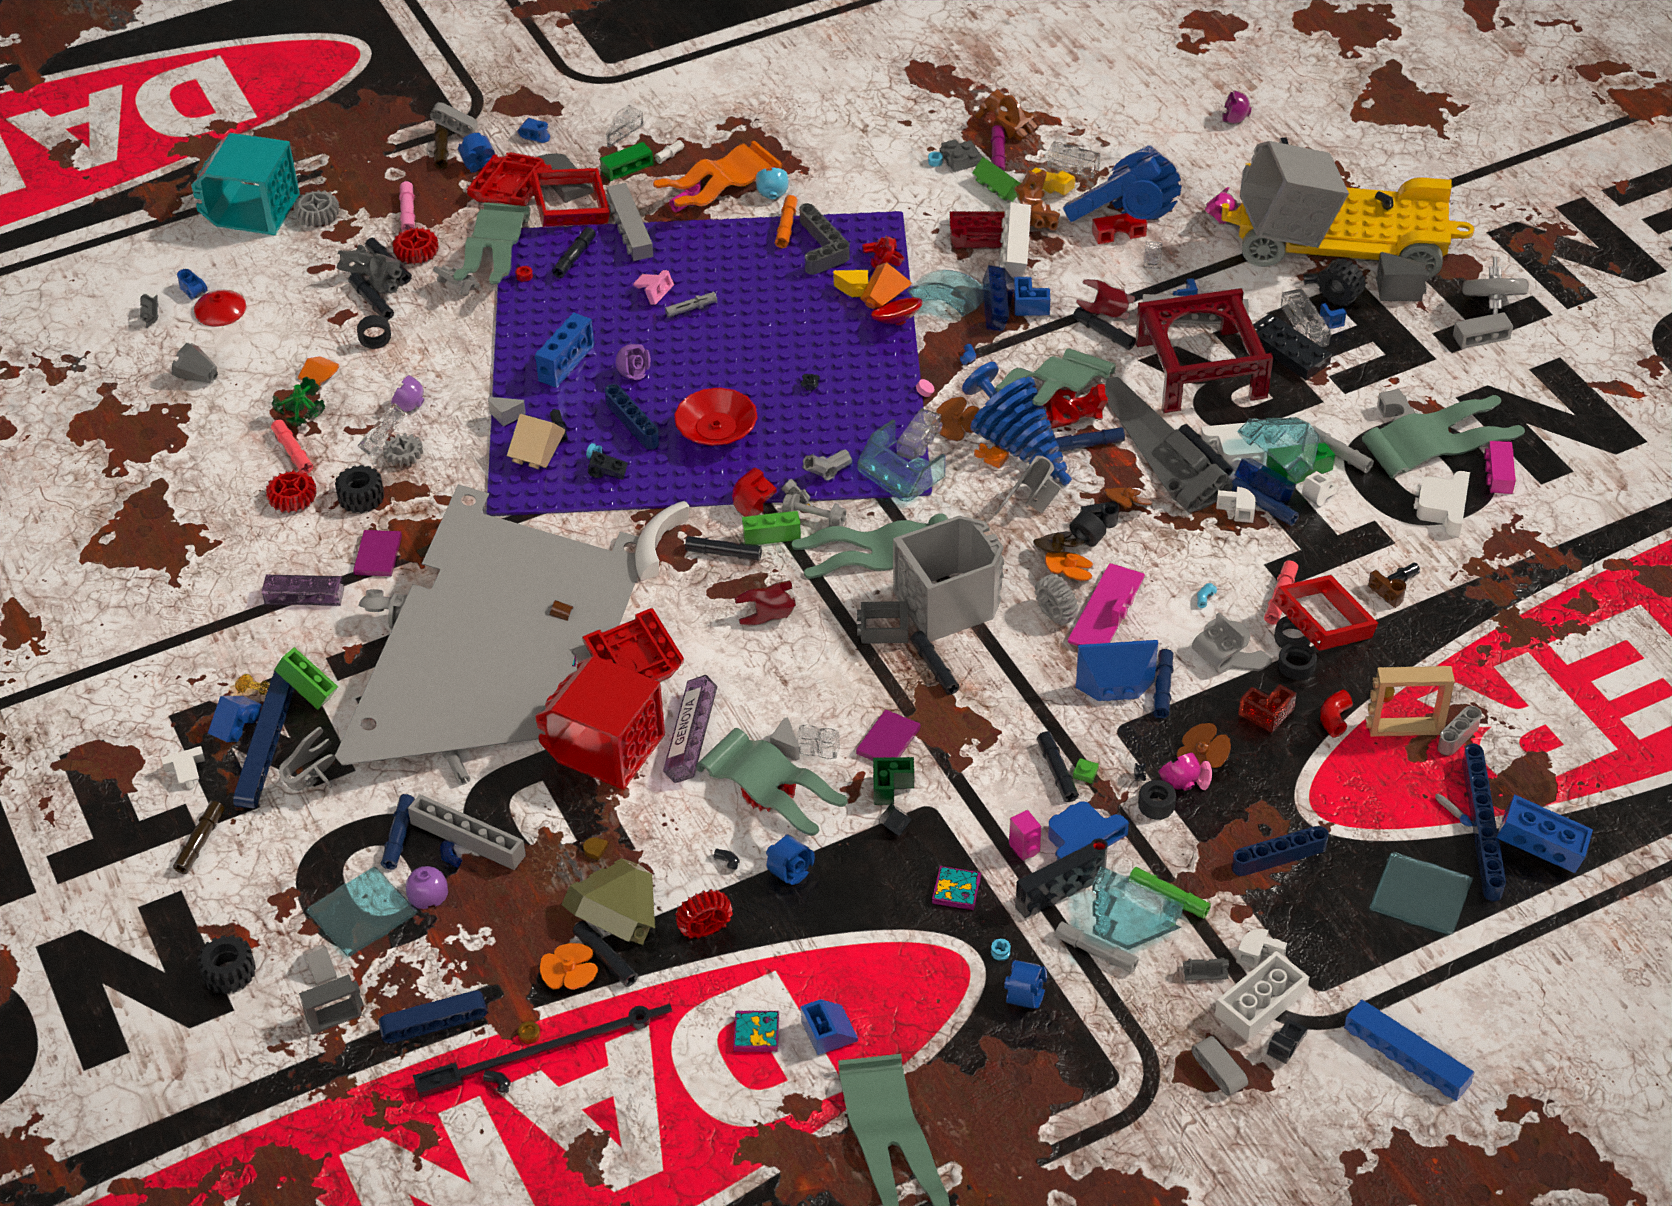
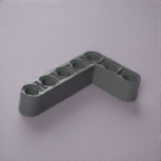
M810 203L802 204L799 208L800 223L822 246L805 254L806 273L815 275L847 262L850 259L849 242L814 205Z

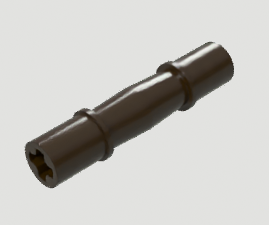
M435 123L434 165L437 169H445L448 166L449 155L447 150L448 128Z
M211 801L203 815L199 818L198 825L192 832L187 844L182 847L178 858L173 864V868L178 873L188 874L195 860L199 857L200 850L206 843L212 829L216 828L217 822L225 810L221 803Z

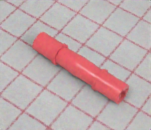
M283 420L274 421L271 429L279 443H282L286 452L290 455L291 461L302 473H310L313 469V464L307 457L306 452L301 449L299 443L293 437L292 431L288 429Z
M1285 561L1278 575V582L1272 599L1268 602L1264 620L1269 624L1275 625L1281 618L1282 611L1272 601L1279 586L1295 582L1298 565L1294 561Z

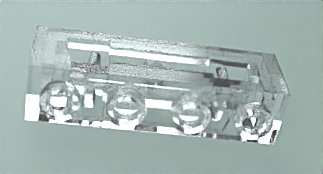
M1302 288L1282 292L1281 307L1295 329L1307 338L1308 334L1309 339L1321 347L1329 345L1330 337L1332 336L1331 329L1327 327L1323 317L1318 314L1315 305H1312L1309 296L1304 293Z

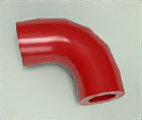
M1344 689L1327 698L1320 709V721L1333 738L1339 737L1346 731L1347 723L1341 718L1340 713L1351 708L1353 705L1349 693Z

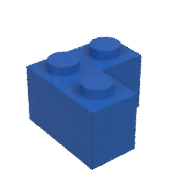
M1014 277L1015 316L1050 315V288H1032V277Z
M220 696L208 734L226 742H238L243 733L244 723H256L260 716L262 704L244 696Z

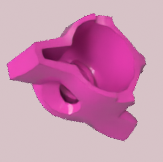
M1230 187L1225 188L1206 203V212L1212 215L1219 224L1227 223V221L1221 220L1222 204H1229V211H1236L1239 207L1238 201L1231 194L1227 193Z

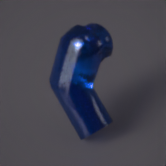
M450 840L442 842L440 845L441 859L458 868L462 863V858L453 854L454 848L452 847L455 846L454 843Z

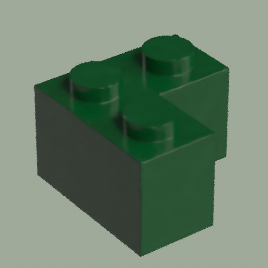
M914 757L873 758L874 805L894 804V789H914Z

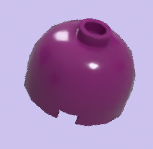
M1236 90L1229 93L1224 105L1226 113L1222 114L1223 122L1236 124L1244 121L1246 116L1249 117L1252 108L1249 107L1250 102L1245 94Z

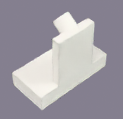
M201 746L161 757L165 772L176 771L179 785L186 783L188 789L195 786L194 781L199 780L195 764L205 761Z

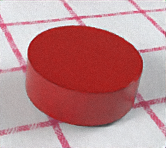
M521 266L515 271L518 281L526 282L533 278V271L528 266Z

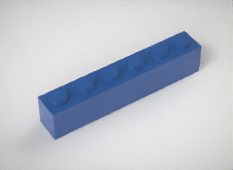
M1154 156L1067 202L1062 209L1071 223L1123 195L1127 186L1134 181H1149L1160 174L1161 169Z
M1363 999L1346 1016L1344 1029L1351 1035L1357 1036L1371 1048L1377 1049L1388 1059L1394 1060L1408 1072H1412L1420 1077L1426 1084L1440 1090L1445 1096L1458 1101L1472 1084L1473 1070Z

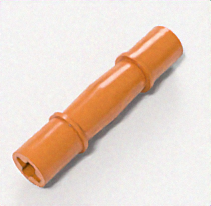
M794 195L785 197L781 209L782 215L775 239V245L779 248H786L792 234L791 228L798 199Z

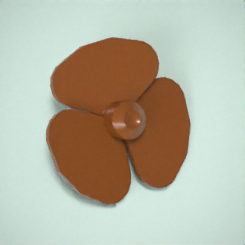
M964 397L951 398L943 402L936 410L937 419L934 421V427L946 439L961 441L965 435L963 429L968 433H973L970 428L971 422L975 419L974 416L979 411V408L977 406L966 408L967 400Z
M1128 487L1104 490L1110 499L1119 503L1124 509L1131 508L1133 502L1142 505L1153 504L1147 498L1135 497L1141 494V491Z
M1212 723L1199 724L1192 727L1183 736L1182 742L1184 746L1177 751V757L1193 753L1200 765L1203 761H1207L1212 768H1219L1228 759L1231 750L1230 739L1223 734L1214 738L1217 728Z

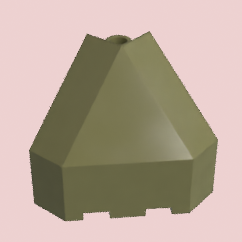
M621 858L615 861L614 865L606 869L602 868L590 874L589 878L579 883L577 881L569 886L561 905L575 916L628 942L633 941L643 945L650 927L655 928L652 874L637 863Z

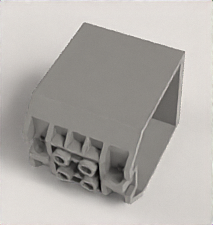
M1272 141L1257 144L1254 149V155L1251 158V165H1246L1242 171L1240 189L1241 200L1257 237L1318 248L1349 195L1329 152Z
M959 515L893 538V593L899 601H907L909 617L918 630L924 632L930 642L990 621L996 614L1001 602L999 594L1002 589V579L1004 578V559L1001 555L1003 545L996 534L987 536L984 534V532L990 531V527L985 521ZM957 572L964 573L936 584L932 583V581Z

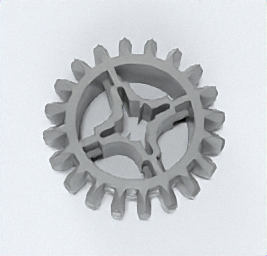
M326 191L306 192L305 195H300V198L296 199L294 215L302 225H307V227L313 226L314 228L316 226L321 227V225H327L328 222L332 223L333 219H337V215H339V202L334 195Z
M1050 574L1037 582V585H1035L1036 591H1034L1037 596L1036 600L1046 616L1061 626L1073 621L1077 617L1079 605L1076 602L1078 600L1075 598V593L1072 592L1071 587L1068 586L1067 581L1064 582L1063 578L1057 574Z

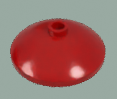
M226 289L206 293L194 306L196 319L204 325L214 327L234 323L246 311V302L243 296Z
M917 297L896 300L872 311L871 316L878 322L902 325L920 310L923 302L921 298Z

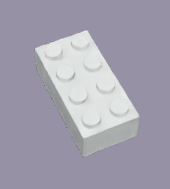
M1010 203L1009 209L1005 210L1001 226L1004 230L1000 241L1003 243L1000 248L1002 260L999 263L1001 279L1014 281V277H1023L1028 260L1031 205Z
M1275 951L1217 999L1215 1015L1248 1042L1307 992L1309 976L1279 952Z

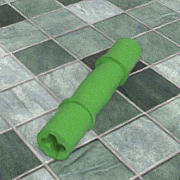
M1134 867L1130 873L1128 881L1145 889L1148 893L1153 892L1161 898L1181 906L1182 910H1187L1203 919L1209 913L1211 903L1193 895V893H1187L1168 882L1158 879L1157 875H1152L1138 867Z

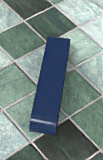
M616 384L606 386L605 400L607 407L646 449L657 448L659 446L658 428L620 386Z
M1314 826L1239 848L1233 854L1232 872L1238 876H1246L1320 854L1326 850L1328 830L1323 826Z
M475 990L383 1015L379 1018L378 1025L383 1042L390 1044L479 1020L485 1017L488 1011L482 992Z

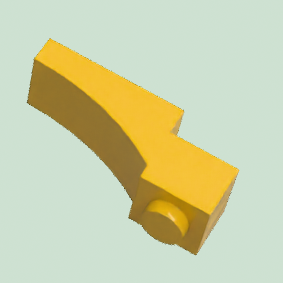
M1037 167L1032 170V172L1039 173L1041 171V169ZM1063 170L1059 173L1046 172L1047 176L1042 188L1044 191L1050 194L1056 191L1066 195L1075 188V177Z

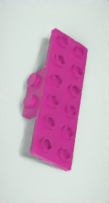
M1109 563L1068 638V643L1076 646L1110 643L1122 619H1125L1129 606H1132L1135 595L1145 578V574Z

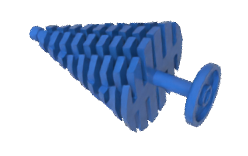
M1151 145L1143 147L1117 162L1111 170L1113 171L1112 175L1108 178L1109 180L1154 156L1161 169L1160 174L1149 181H1134L1127 186L1123 195L1117 197L1112 202L1116 209L1124 207V210L1121 211L1122 214L1128 213L1136 219L1152 220L1161 218L1177 204L1178 201H1173L1172 198L1181 195L1182 185L1178 183L1181 181V178L1176 171V167Z
M988 362L976 369L963 383L962 392L965 395H973L983 390L990 399L985 403L986 406L981 408L974 416L975 419L971 422V430L984 439L990 440L991 443L1000 446L1001 449L1009 451L1011 455L1019 457L1020 460L1030 462L1029 464H1031L1036 456L1046 457L1054 466L1050 476L1053 479L1059 478L1063 485H1068L1072 478L1065 472L1067 470L1066 462H1061L1063 455L1062 452L1058 451L1059 445L1055 440L1053 430H1051L1049 419L1047 420L1045 409L1043 410L1044 406L1032 403L1033 398L1038 394L1034 379L1032 377L1020 378L997 392L991 383L999 371L996 362Z

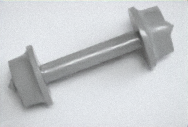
M797 493L794 495L787 494L782 502V512L799 510L829 518V527L843 526L846 520V509L836 503L831 511L801 504L800 495Z

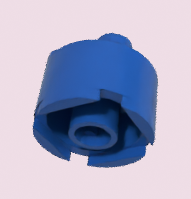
M472 133L465 136L461 145L460 143L458 145L460 157L466 168L473 173L483 168L495 154L488 137L480 133Z
M789 834L785 835L775 845L769 846L766 851L768 856L767 869L782 881L791 885L801 882L808 875L807 869L809 865L813 866L815 859L813 850Z
M1014 960L1011 967V977L1007 976L1004 987L1008 990L1006 1002L1036 1009L1040 1006L1045 992L1042 986L1043 982L1047 980L1046 967Z

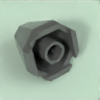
M186 343L177 352L176 356L179 358L172 363V375L178 378L210 383L217 378V366L199 346L193 343Z

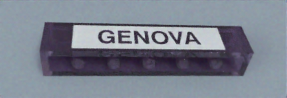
M706 674L688 680L663 769V772L674 783L691 779L695 776L718 687Z

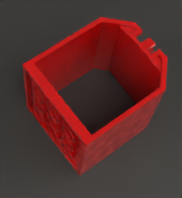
M595 655L577 663V670L570 673L563 682L559 683L557 690L548 697L545 703L546 709L535 716L537 728L545 732V735L539 734V743L558 763L622 790L630 783L665 736L660 682Z

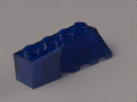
M988 265L982 279L986 329L1003 331L1009 318V309L1014 294V279L1005 268Z

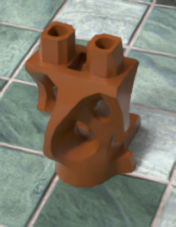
M999 89L993 91L985 99L975 114L976 118L981 119L985 114L993 111L997 117L995 120L1006 129L1009 139L1015 136L1019 141H1022L1028 135L1024 128L1031 134L1038 127L1033 121L1034 114L1024 111L1012 95H1005ZM1000 107H1005L1007 111L1001 110Z
M1028 170L1023 182L1014 188L1017 192V199L1020 204L1031 205L1030 226L1039 229L1049 228L1050 230H1056L1059 224L1060 213L1051 210L1050 205L1045 204V201L1041 200L1045 195L1042 188L1047 176L1046 171L1041 170L1039 173H1034ZM1035 182L1034 187L1031 188L1030 185Z

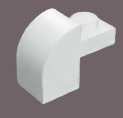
M1315 472L1306 477L1302 494L1312 502L1322 506L1326 498L1337 493L1338 486L1321 473Z
M1237 487V492L1218 490L1216 509L1235 510L1234 521L1253 523L1255 497L1249 490L1242 487Z
M1252 930L1245 934L1241 940L1236 963L1256 968L1262 956L1268 958L1275 951L1285 957L1287 943L1269 938V930Z

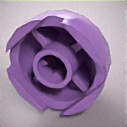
M628 344L622 347L616 356L618 372L625 378L640 380L645 377L646 374L644 373L650 367L649 351L639 344Z
M408 375L401 382L403 385L397 388L391 400V406L403 412L412 411L416 407L420 408L425 400L421 383Z
M430 866L419 867L410 873L406 881V895L410 904L421 909H428V906L434 904L435 907L440 905L448 895V884L443 873Z

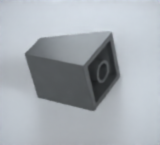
M1380 252L1376 275L1380 301H1422L1423 294H1426L1427 290L1425 282L1429 279V271L1426 270L1425 263Z

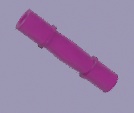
M997 125L991 130V162L1005 172L1004 128Z

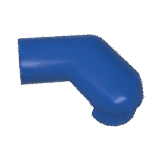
M971 344L964 346L965 353L960 357L963 365H966L968 362L971 363L976 359V353Z

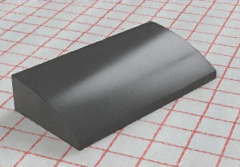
M551 153L537 156L542 158L545 164H550L552 170L577 169L565 154ZM590 183L551 185L565 203L594 193Z

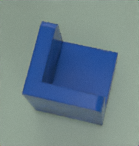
M1194 278L1187 279L1186 289L1173 291V296L1196 295L1198 288Z
M1324 303L1321 304L1320 318L1328 330L1343 327L1345 325L1346 311L1344 308L1330 311Z

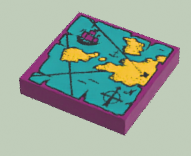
M940 866L932 904L974 910L981 872Z
M735 1011L734 1052H778L779 1011Z

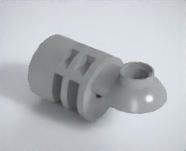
M366 590V596L360 600L358 606L365 608L368 612H382L384 609H389L388 623L389 628L392 630L407 598V594L394 593L392 597H384L383 590Z

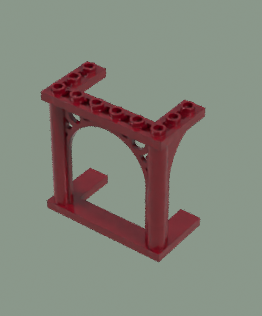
M1242 288L1138 303L1135 344L1137 347L1154 345L1165 372L1162 398L1163 413L1181 411L1184 384L1251 374L1248 395L1250 401L1268 398L1273 357L1271 353H1265L1244 306V292ZM1192 313L1215 314L1222 317L1221 334L1239 333L1249 356L1180 366L1168 337V329L1175 320L1184 315Z

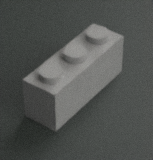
M1503 312L1455 322L1453 337L1460 348L1464 349L1511 339L1513 325Z

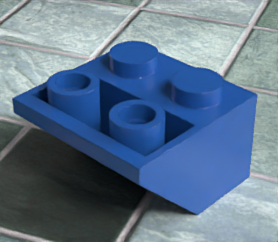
M820 999L800 1006L801 1022L817 1055L858 1041V1037L842 1005Z

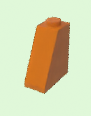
M886 262L876 267L860 299L867 307L875 309L883 306L904 291L912 282Z

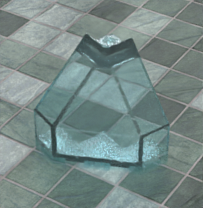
M1297 417L1252 418L1237 431L1248 445L1251 446L1255 443L1278 462L1295 482L1309 469L1313 470L1320 435L1310 423Z
M1100 867L1092 884V892L1096 893V900L1092 902V914L1096 917L1093 934L1130 950L1182 928L1176 925V921L1182 914L1184 904L1108 868Z

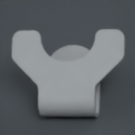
M1036 456L995 514L999 513L1021 484L1029 486L1032 491L1025 506L1030 505L1040 513H1043L1061 489V486L1052 480L1053 477L1050 476L1054 470L1052 462L1046 457Z
M1217 613L1216 619L1208 623L1207 630L1197 635L1192 642V649L1218 673H1224L1232 668L1261 671L1272 663L1271 657L1264 651L1259 650L1253 653L1240 652V650L1248 645L1250 632L1243 624L1228 620L1221 613Z
M321 727L316 728L306 736L291 756L280 765L279 775L292 790H301L306 786H312L317 781L316 778L318 776L329 788L333 787L323 775V772L335 760L333 754L321 758L294 778L289 779L293 772L302 765L317 758L331 744L330 740L326 739L318 746L310 749L312 743L323 733Z

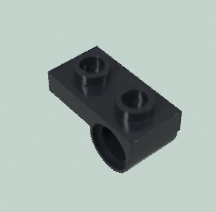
M593 450L588 465V474L594 478H600L607 474L623 480L628 462Z
M1115 501L1080 507V512L1088 511L1096 515L1106 528H1113L1118 524L1119 505Z
M1288 1018L1279 1032L1276 1031L1268 1045L1267 1055L1287 1064L1306 1036L1308 1028Z

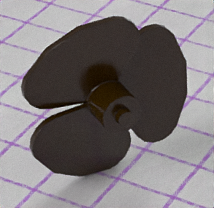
M1065 531L1034 539L1033 544L1044 551L1063 553L1065 552V547L1083 545L1084 540L1078 538L1067 539L1072 533Z

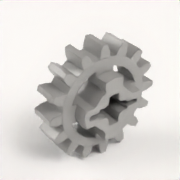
M404 433L403 436L397 434L396 438L391 436L390 441H385L383 454L384 458H387L388 463L392 462L394 466L399 463L400 467H402L403 464L409 466L411 461L416 463V458L421 459L423 446L422 441H419V437L414 438L413 434L407 436Z

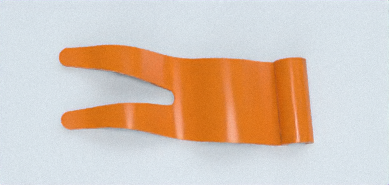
M751 141L750 147L741 144L720 160L703 159L697 162L684 177L678 180L658 179L653 182V186L655 188L675 187L677 189H688L696 185L706 175H712V178L699 194L695 196L685 195L674 200V205L678 207L691 204L705 206L710 204L727 186H746L756 180V174L762 169H766V171H772V168L781 169L782 163L756 141Z

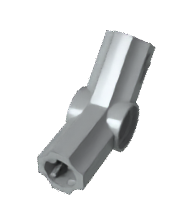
M846 449L827 459L823 456L818 457L812 454L803 459V468L806 471L820 475L825 480H831L838 470L852 464V458Z

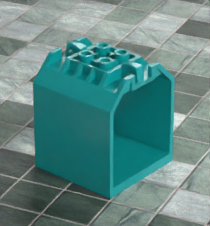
M229 133L216 145L217 149L205 161L204 166L198 172L197 179L191 184L194 198L202 200V203L196 204L197 211L216 227L276 236L300 195L290 141ZM241 182L259 184V186H257V185H250V184H243V183H241Z

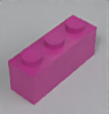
M1490 441L1488 448H1485L1484 459H1487L1485 472L1489 473L1487 474L1486 484L1490 485V493L1513 494L1516 478L1512 442Z

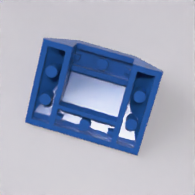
M1158 640L1078 645L1076 688L1097 701L1138 699L1155 682Z

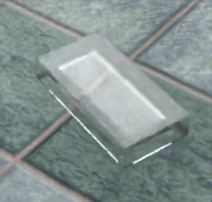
M1145 242L1143 268L1161 269L1163 242Z

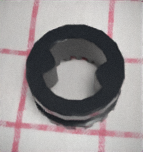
M1142 763V765L1134 764L1135 781L1139 779L1146 781V773H1144L1146 771L1145 763Z

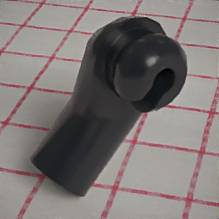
M715 849L714 859L728 861V869H738L740 859L732 851Z
M485 1070L483 1081L497 1083L498 1092H509L511 1081L504 1073Z

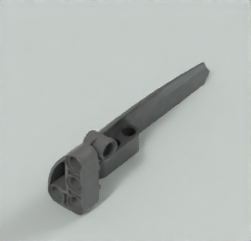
M1119 377L1107 379L1105 384V394L1108 397L1107 403L1173 500H1176L1187 512H1194L1216 503L1218 490H1232L1233 484L1228 475L1216 464H1211L1209 459L1178 429H1173Z

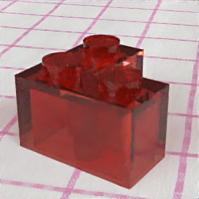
M1281 684L1269 696L1251 687L1240 699L1239 715L1273 733L1294 710L1297 693Z

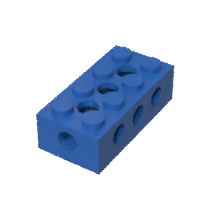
M573 313L555 331L553 336L546 341L542 348L536 352L535 359L539 382L557 388L594 347L592 319Z
M1514 794L1505 809L1496 838L1576 873L1586 856L1593 829Z

